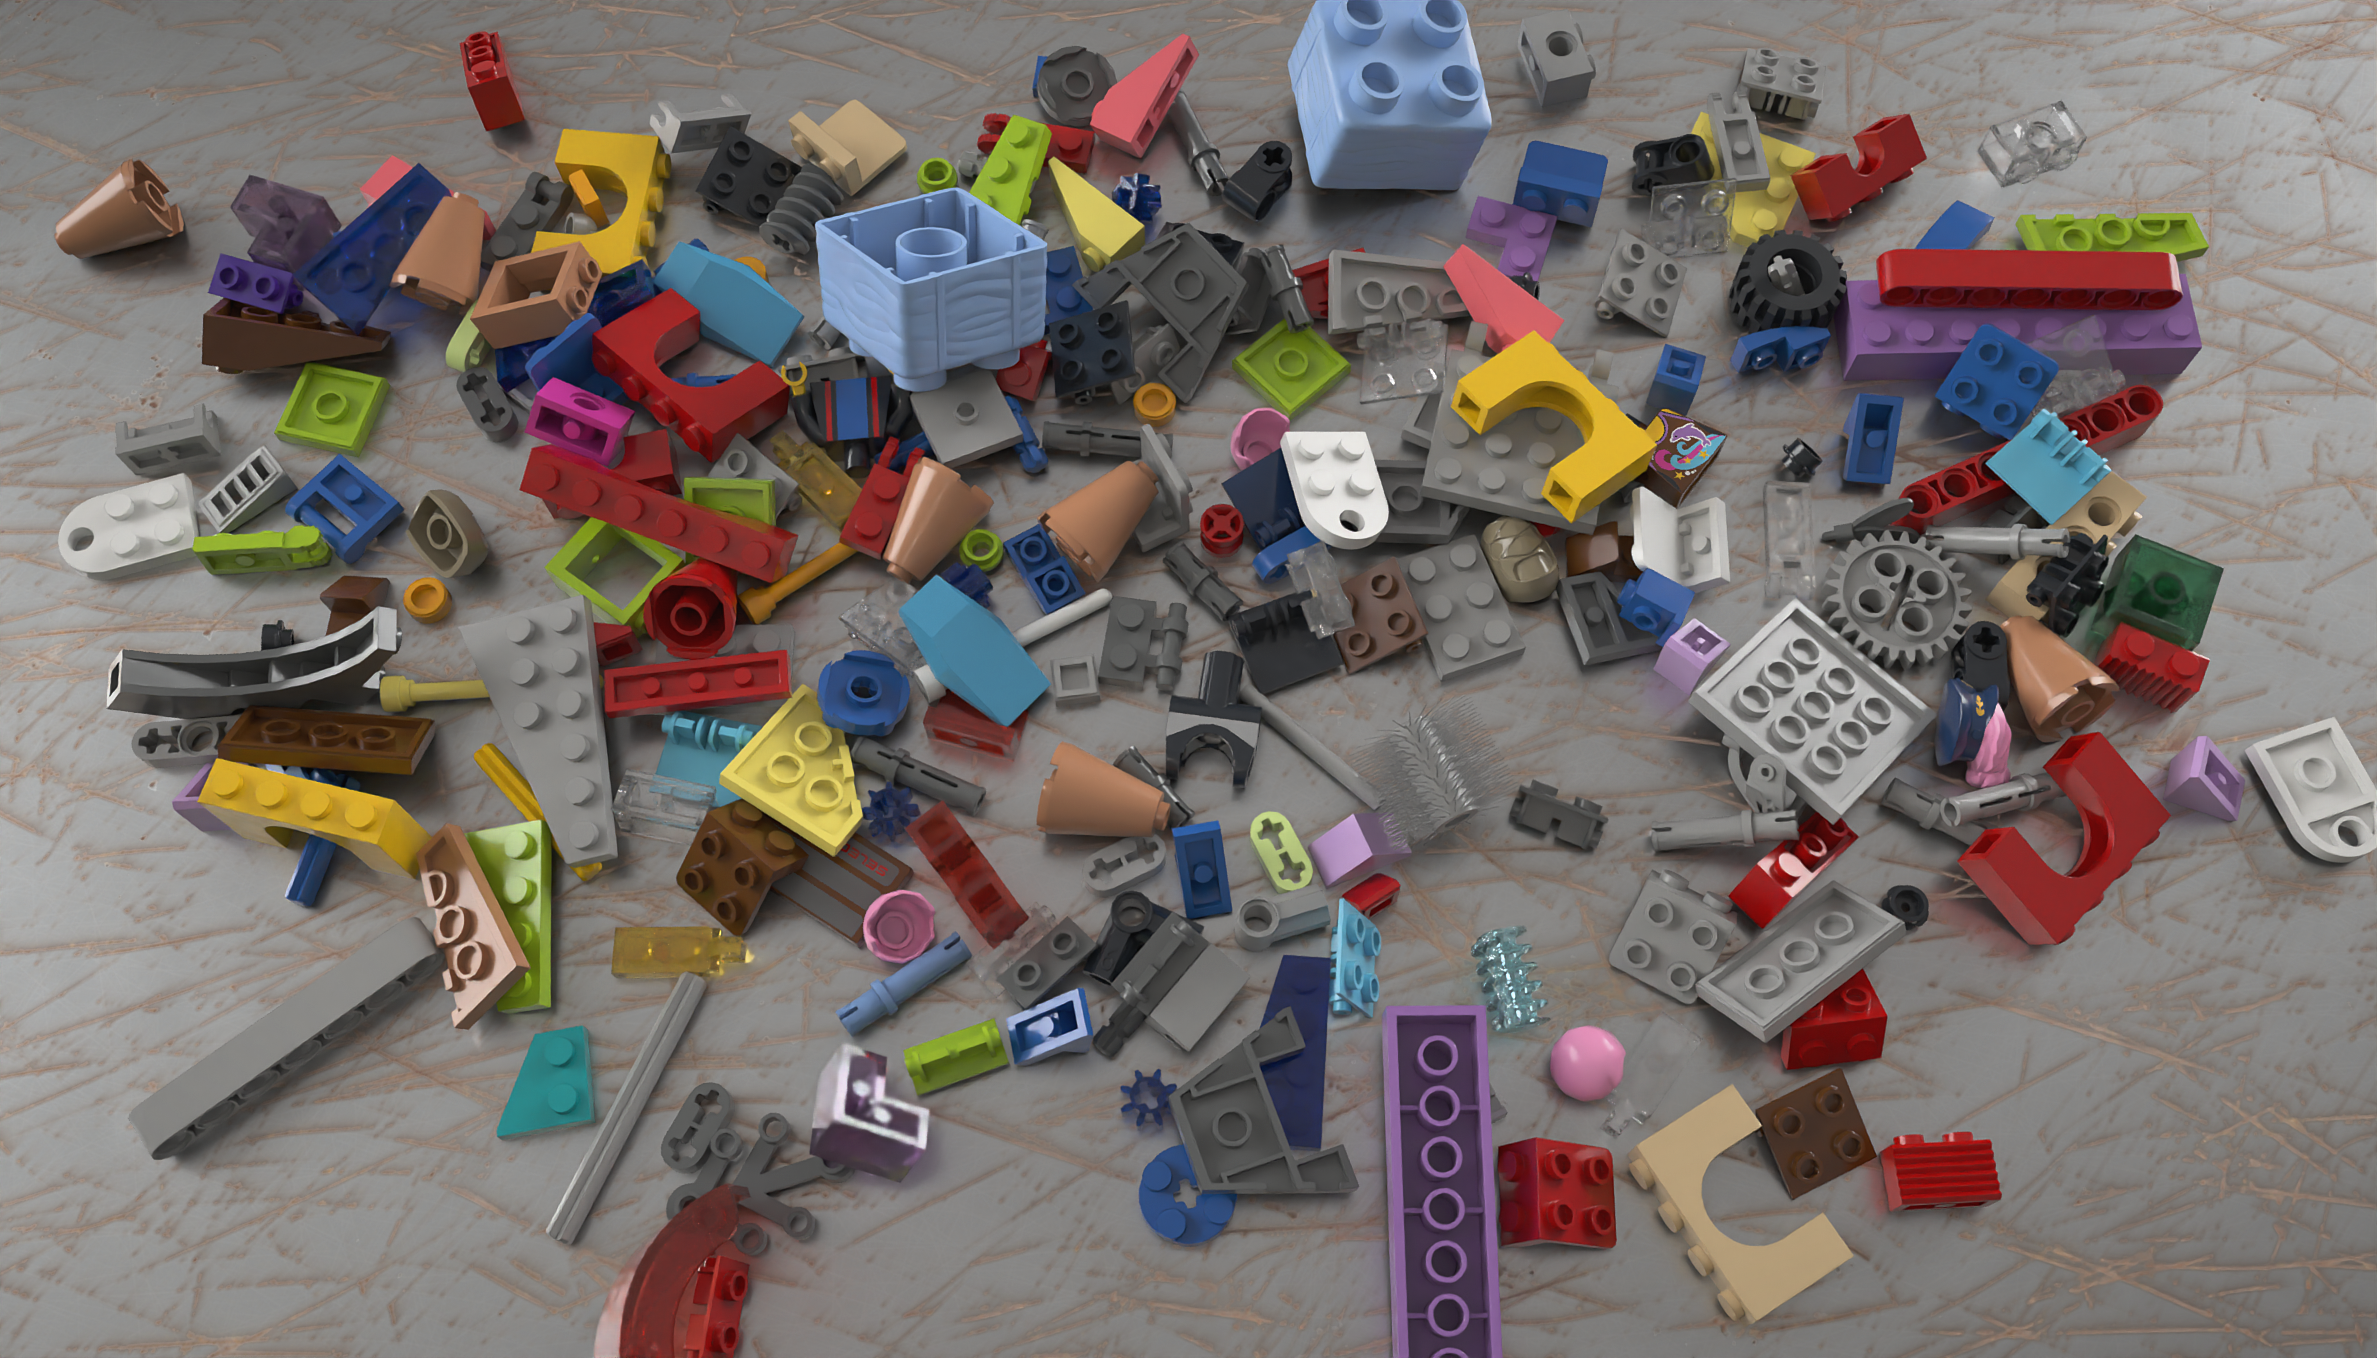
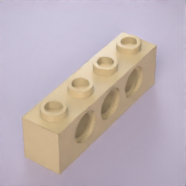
M2111 471L2053 525L2050 524L2046 529L2067 528L2070 536H2077L2079 533H2083L2093 540V544H2096L2105 534L2108 536L2105 556H2109L2117 546V544L2111 541L2112 537L2117 532L2125 537L2143 517L2136 510L2147 496ZM2091 519H2093V520H2095L2096 522H2098L2099 525L2095 524ZM2050 542V544H2064V543H2065V542ZM2027 555L2025 559H2019L1985 600L2009 618L2018 615L2022 617L2033 616L2038 621L2042 620L2048 624L2050 608L2045 605L2041 607L2031 605L2027 601L2026 595L2028 593L2027 586L2042 571L2043 567L2050 563V559L2053 556Z

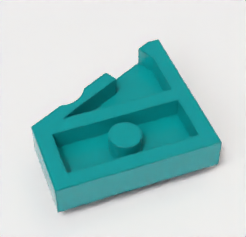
M583 1025L534 1035L496 1129L497 1137L501 1140L596 1123L588 1029Z

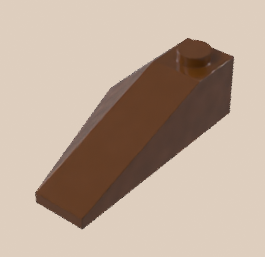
M222 298L203 314L202 364L216 366V370L221 373L240 374L243 371L381 351L391 340V332L347 320H336L330 322V324L322 323L319 313L307 310L302 313L280 314Z

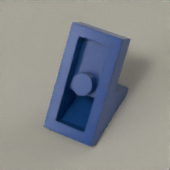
M1665 344L1646 404L1659 409L1668 408L1686 416L1696 395L1706 356Z
M1865 393L1857 394L1843 426V432L1849 435L1843 478L1846 481L1891 483L1904 397Z
M1219 821L1172 828L1175 846L1174 856L1186 918L1192 919L1233 911Z
M1076 988L1006 1018L1015 1065L1028 1066L1062 1051L1086 1053L1090 1049L1094 1036L1084 988Z

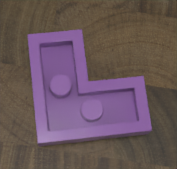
M1478 196L1469 221L1466 238L1504 248L1498 270L1509 279L1513 275L1523 276L1525 272H1529L1533 277V281H1538L1558 216L1539 211H1530L1524 207Z

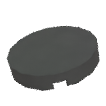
M1064 47L1049 55L1040 69L1037 83L1039 101L1046 112L1060 123L1075 127L1090 125L1092 112L1096 104L1103 100L1108 90L1117 83L1114 69L1107 59L1099 53L1094 54L1093 52L1086 51L1087 48Z

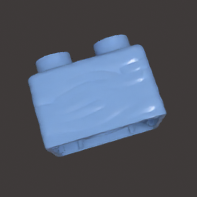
M1317 0L1287 64L1292 82V91L1295 94L1298 119L1306 147L1305 153L1309 172L1315 186L1337 189H1459L1466 179L1469 169L1472 167L1491 128V112L1488 106V98L1485 93L1484 81L1464 6L1458 0Z
M943 189L918 197L822 219L815 224L821 296L823 300L822 309L825 320L849 338V348L852 352L865 357H874L892 371L895 384L902 389L915 392L938 389L946 383V370L968 363L985 369H1003L1013 366L1019 361L1020 348L1037 343L1044 336L1047 243L963 189Z

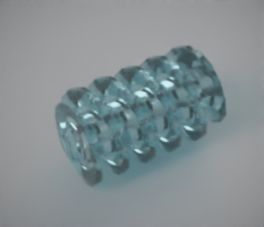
M1509 926L1489 931L1477 938V942L1470 950L1473 958L1481 960L1476 965V974L1487 978L1481 983L1480 988L1484 995L1492 996L1486 1002V1009L1489 1013L1497 1015L1491 1021V1027L1495 1032L1515 1033L1537 1027L1551 1020L1549 1017H1538L1537 1015L1539 1010L1549 1004L1548 999L1532 997V993L1543 986V982L1541 980H1527L1526 976L1536 970L1538 965L1536 962H1522L1521 959L1522 956L1532 951V945L1517 944L1516 942L1518 937L1527 932L1526 926Z

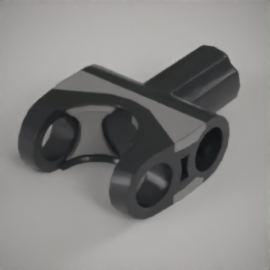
M1227 651L1205 653L1198 698L1171 696L1166 724V776L1169 779H1179L1181 767L1185 766L1187 759L1193 752L1202 748H1213L1221 751L1228 757L1232 765V774H1234L1233 787L1246 788L1257 753L1262 707L1238 704L1244 665L1242 657Z

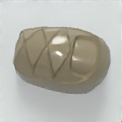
M429 490L418 503L409 528L405 531L410 542L421 557L439 575L446 578L473 574L472 572L482 565L489 550L484 533H482V529L475 517L472 516L471 510L459 496L447 490Z
M1507 515L1498 518L1486 526L1481 536L1480 547L1502 596L1508 602H1534L1551 595L1559 581V566L1552 548L1537 528L1528 520Z

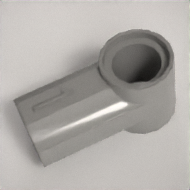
M1316 883L1267 899L1252 897L1244 901L1239 907L1234 927L1235 938L1239 945L1253 952L1262 951L1268 948L1274 941L1329 925L1331 919L1323 890ZM1250 917H1260L1267 922L1269 928L1263 932H1255L1246 926L1245 920Z

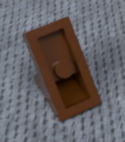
M1610 521L1595 527L1593 535L1578 533L1567 537L1565 540L1566 578L1601 572L1610 582L1626 583L1629 579L1636 582L1643 571L1633 561L1632 546L1634 545V536L1618 535V522Z
M344 575L320 594V600L331 611L325 636L336 633L360 621L378 606L384 607L390 581L387 578Z

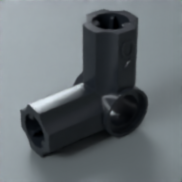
M1126 891L1118 895L1112 902L1109 917L1096 941L1098 948L1090 954L1082 972L1095 981L1112 987L1111 984L1135 957L1141 944H1146L1172 911L1149 901L1148 897L1141 892ZM1129 906L1138 907L1145 914V919L1137 926L1124 925L1118 918L1122 909ZM1177 914L1202 935L1205 926Z

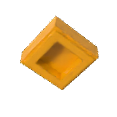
M581 169L570 174L568 180L585 214L595 222L597 228L609 223L600 199L583 170Z

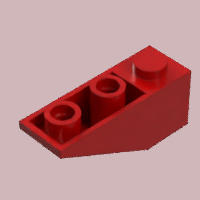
M482 31L469 35L464 42L459 43L467 88L486 132L525 120L522 103L498 31L490 34Z
M1816 812L1797 829L1799 831V840H1783L1751 869L1728 897L1756 924L1764 929L1859 838L1842 818H1839L1832 825L1820 813Z

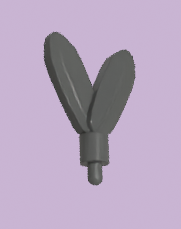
M1901 498L1884 503L1857 518L1853 523L1834 526L1833 531L1822 534V539L1825 541L1836 539V543L1855 539L1863 541L1865 536L1871 533L1879 542L1883 532L1889 530L1894 541H1898L1903 531H1907L1909 542L1912 544L1917 543L1921 537L1916 530L1909 527L1889 525L1906 516L1912 510L1914 502L1910 498Z

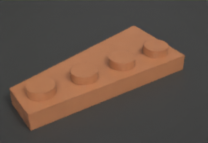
M446 823L416 855L427 906L435 908L437 923L436 928L433 930L436 947L444 948L448 969L442 972L446 991L454 993L457 1009L451 1012L454 1028L469 1030L531 967L461 827Z

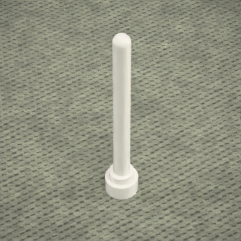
M1099 589L1012 632V634L1021 646L1024 647L1108 605L1112 600V594L1107 589ZM928 664L913 671L916 682L928 703L946 695L945 690L948 688L935 679Z

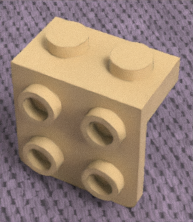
M851 100L820 126L801 111L788 120L793 136L791 143L796 152L802 158L808 159L812 164L824 170L831 176L834 183L839 185L850 196L858 192L907 150L905 138L858 100Z

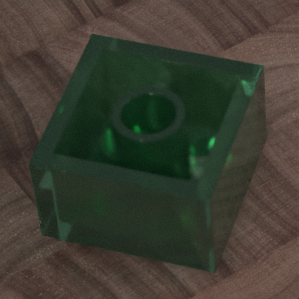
M2135 534L2114 559L2090 630L2107 637L2120 622H2124L2193 651L2200 644L2224 568Z

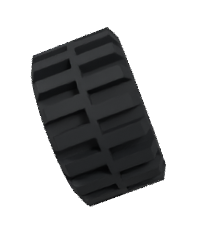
M1785 230L1775 231L1773 237L1765 234L1759 237L1757 244L1753 242L1742 257L1729 294V298L1732 299L1730 308L1732 313L1738 314L1736 321L1740 327L1748 326L1749 331L1747 334L1749 335L1781 327L1805 326L1828 328L1846 290L1844 283L1847 281V272L1841 270L1844 262L1840 256L1832 255L1834 248L1827 243L1823 246L1819 243V237L1813 234L1810 238L1802 236L1803 231L1793 230L1792 234H1786ZM1781 256L1783 260L1792 259L1805 295H1789L1773 286L1768 273V267L1774 264L1773 258Z

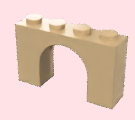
M1731 1084L1637 1144L1627 1155L1632 1161L1629 1164V1168L1636 1181L1645 1190L1650 1187L1661 1205L1658 1206V1211L1665 1224L1674 1233L1679 1231L1690 1246L1687 1253L1695 1268L1703 1276L1709 1275L1720 1290L1717 1297L1724 1311L1732 1320L1737 1321L1739 1319L1743 1326L1746 1327L1758 1321L1854 1257V1255L1823 1212L1778 1242L1765 1246H1749L1733 1241L1721 1233L1711 1222L1702 1200V1181L1707 1167L1712 1160L1751 1136L1762 1126L1734 1085Z

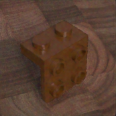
M741 798L707 812L676 875V881L688 895L735 936H740L750 928L772 883L802 869L809 854L798 846L790 835L782 832L766 818L760 809Z

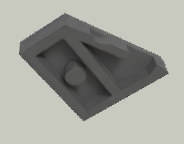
M1601 572L1562 578L1558 581L1555 590L1584 665L1663 649L1662 646L1656 644L1658 636L1649 631L1641 630L1633 623L1618 616L1623 606L1617 603L1619 594L1616 591V587Z

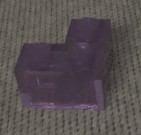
M254 175L248 176L230 206L248 234L255 237L247 251L253 262L294 273L295 277L292 284H295L301 291L305 290L333 242V233L338 232L342 226L324 196Z
M843 1042L818 1078L809 1154L901 1183L926 1151L929 1110L884 1096L888 1057Z

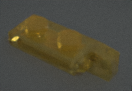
M781 430L769 440L773 445V453L781 460L777 465L800 484L797 488L798 492L841 533L862 489L814 442L810 445L806 441L799 446L786 432Z
M709 926L615 927L611 974L615 978L680 977L683 972H690L700 977H710V973L719 972L720 963H746L747 943L743 941L742 937L722 936L720 928H710Z

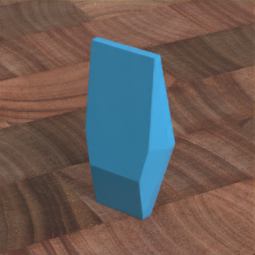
M680 241L653 281L662 292L672 288L700 311L699 332L704 337L757 361L760 360L771 367L805 317L750 266Z
M935 575L898 611L935 679L1004 729L1051 685L999 617L938 575Z

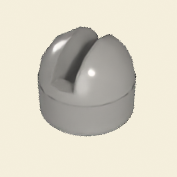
M570 212L567 216L564 234L586 235L590 234V231H597V226L590 217Z

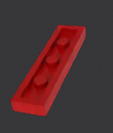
M787 649L604 670L605 713L610 719L792 698L790 655Z

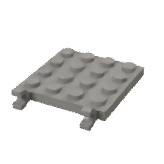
M1471 321L1464 351L1451 350L1420 496L1593 535L1600 504L1571 524L1541 495L1550 468L1585 444L1580 429L1572 420L1553 409L1530 407L1512 413L1488 431L1479 435L1451 408L1458 380L1491 359L1490 357L1481 356L1488 324ZM1597 349L1594 363L1589 369L1588 380L1606 398L1611 399L1617 404L1619 387L1607 384L1614 353Z

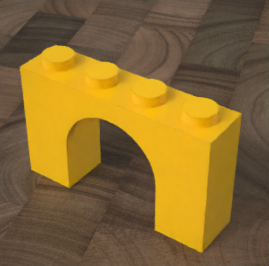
M563 129L555 158V165L563 182L571 185L568 180L570 178L569 175L582 169L593 189L617 192L627 198V204L624 212L615 223L596 233L576 235L537 231L531 253L580 241L590 256L597 261L600 270L603 272L594 294L637 298L638 289L636 284L647 276L648 272L646 259L648 247H653L655 243L656 229L654 221L656 212H661L663 208L664 195L662 186L664 178L668 179L671 174L672 163L670 154L665 153L659 136Z
M1535 330L1458 380L1451 408L1479 435H1482L1512 413L1530 407L1549 408L1562 413L1572 420L1580 429L1585 444L1550 468L1541 495L1571 524L1645 472L1657 447V444L1644 429L1635 425L1620 411L1614 401L1606 398L1589 382L1583 372L1576 370L1559 354L1553 344L1546 342Z
M216 758L197 801L244 839L287 848L295 829L324 838L348 849L373 870L416 879L419 871L416 853L432 838L395 800Z

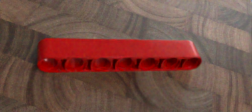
M1893 249L1884 252L1876 259L1880 301L1882 304L1891 307L2163 310L2178 304L2183 297L2177 259L2175 255L2166 252Z
M2136 385L2059 418V420L2069 428L2068 431L2076 430L2078 434L2075 437L2080 442L2086 439L2088 443L2085 446L2087 448L2090 447L2100 456L2141 437L2161 413L2163 399L2155 389L2146 385ZM2010 441L1908 485L1904 488L1898 499H1912L1914 502L1913 508L1920 514L1910 511L1906 516L1890 525L1909 527L1922 535L1926 533L1929 525L1943 526L2016 493L1985 464ZM1985 475L1990 476L1993 480L1988 479ZM1947 491L1954 493L1957 497L1950 495Z

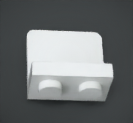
M1643 486L1632 491L1633 504L1630 507V517L1634 525L1632 557L1634 563L1641 571L1644 572L1646 568L1652 569L1695 593L1730 583L1726 507L1723 501L1714 497L1676 509Z

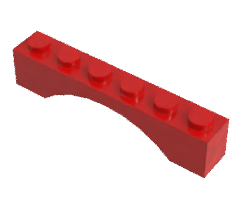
M553 444L531 448L519 489L525 493L769 583H773L786 576L799 536L756 519L715 510L663 493L624 477L591 458Z

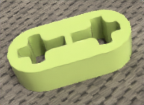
M478 299L468 310L450 340L446 351L447 366L460 372H465L473 367H480L492 347L470 320Z
M1268 811L1258 815L1251 824L1250 843L1273 888L1279 894L1310 886L1312 883L1313 867L1290 822L1278 812ZM1269 826L1272 831L1281 830L1278 835V844L1281 849L1276 851L1271 840L1260 839L1263 836V827ZM1286 858L1293 870L1300 868L1303 870L1300 873L1299 883L1294 884L1290 878L1281 879L1284 875V864L1281 860Z

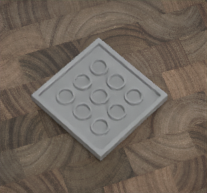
M1796 598L1696 689L1688 700L1691 705L1754 758L1767 753L1781 758L1787 771L1785 785L1832 825L1839 820L1937 716L1934 711L1862 652L1854 648L1851 643Z

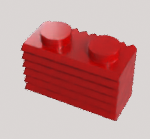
M2120 622L2101 643L2094 664L2113 678L2119 686V691L2124 689L2127 695L2133 693L2135 698L2142 697L2144 702L2151 700L2153 706L2159 704L2162 710L2168 708L2170 713H2174L2199 692L2210 659L2124 622Z
M1972 1132L1942 1135L1943 1142L1925 1143L1924 1137L1921 1134L1894 1137V1145H1890L1880 1152L1890 1212L1987 1207L2000 1201L2002 1193L1999 1190L2000 1183L1998 1181V1172L1996 1171L1991 1140H1974Z

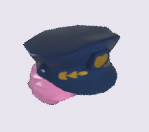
M1956 678V680L1949 679L1944 685L1942 701L1936 717L1934 747L1938 765L1941 767L1956 760L1966 761L1968 769L1965 780L1970 786L1983 789L2009 782L2011 773L2007 767L2012 733L1998 703V686L1990 685L1983 691L1976 692V689L1959 678Z

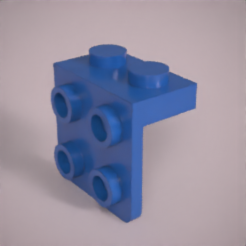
M1536 140L1531 141L1528 144L1523 167L1520 169L1512 205L1524 207L1530 211L1558 216L1557 220L1592 227L1603 188L1608 159L1601 154Z
M587 313L580 319L571 322L562 334L546 347L538 349L526 363L525 369L538 392L554 377L619 405L624 404L629 399L623 388L608 376L600 374L592 362V334L602 328L594 315Z
M1983 324L1974 334L1935 394V397L1942 400V405L1959 416L1967 415L1981 423L1980 427L1990 435L2000 439L2005 437L2012 440L2057 375L2059 364L2052 358L1992 324Z

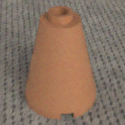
M132 158L117 167L56 222L57 232L54 234V237L64 253L67 255L73 254L79 259H84L173 237L183 231L184 222L178 205L175 204L170 207L163 196L170 191L162 179L145 162L139 159L133 162Z
M454 192L453 197L444 196L392 275L390 286L395 288L403 285L401 294L436 309L445 311L449 304L460 306L458 314L466 315L472 304L478 299L485 212L478 207L479 201L459 192Z
M919 458L918 462L914 465L883 559L889 564L886 571L906 584H909L912 578L921 582L990 512L994 504L991 497L975 484L970 488L960 480L961 475L952 469L929 458Z
M1128 460L1042 512L1037 517V522L1046 534L1052 530L1057 535L1055 537L1057 540L1056 545L1089 577L1093 575L1095 581L1099 582L1107 574L1159 493L1155 486L1159 479L1144 462L1140 461L1135 465Z
M2014 616L2000 626L2007 639L2008 675L2031 731L2037 739L2042 742L2062 740L2063 738L2058 732L2072 727L2078 733L2100 719L2113 706L2116 699L2111 693L2112 691L2119 692V686L2113 678L2035 617Z
M1062 741L1058 745L1050 764L1058 766V769L1055 768L1050 779L1045 778L1040 795L1036 820L1037 825L1040 826L1038 831L1047 834L1149 838L1154 836L1156 829L1164 831L1171 804L1164 802V792L1073 744Z

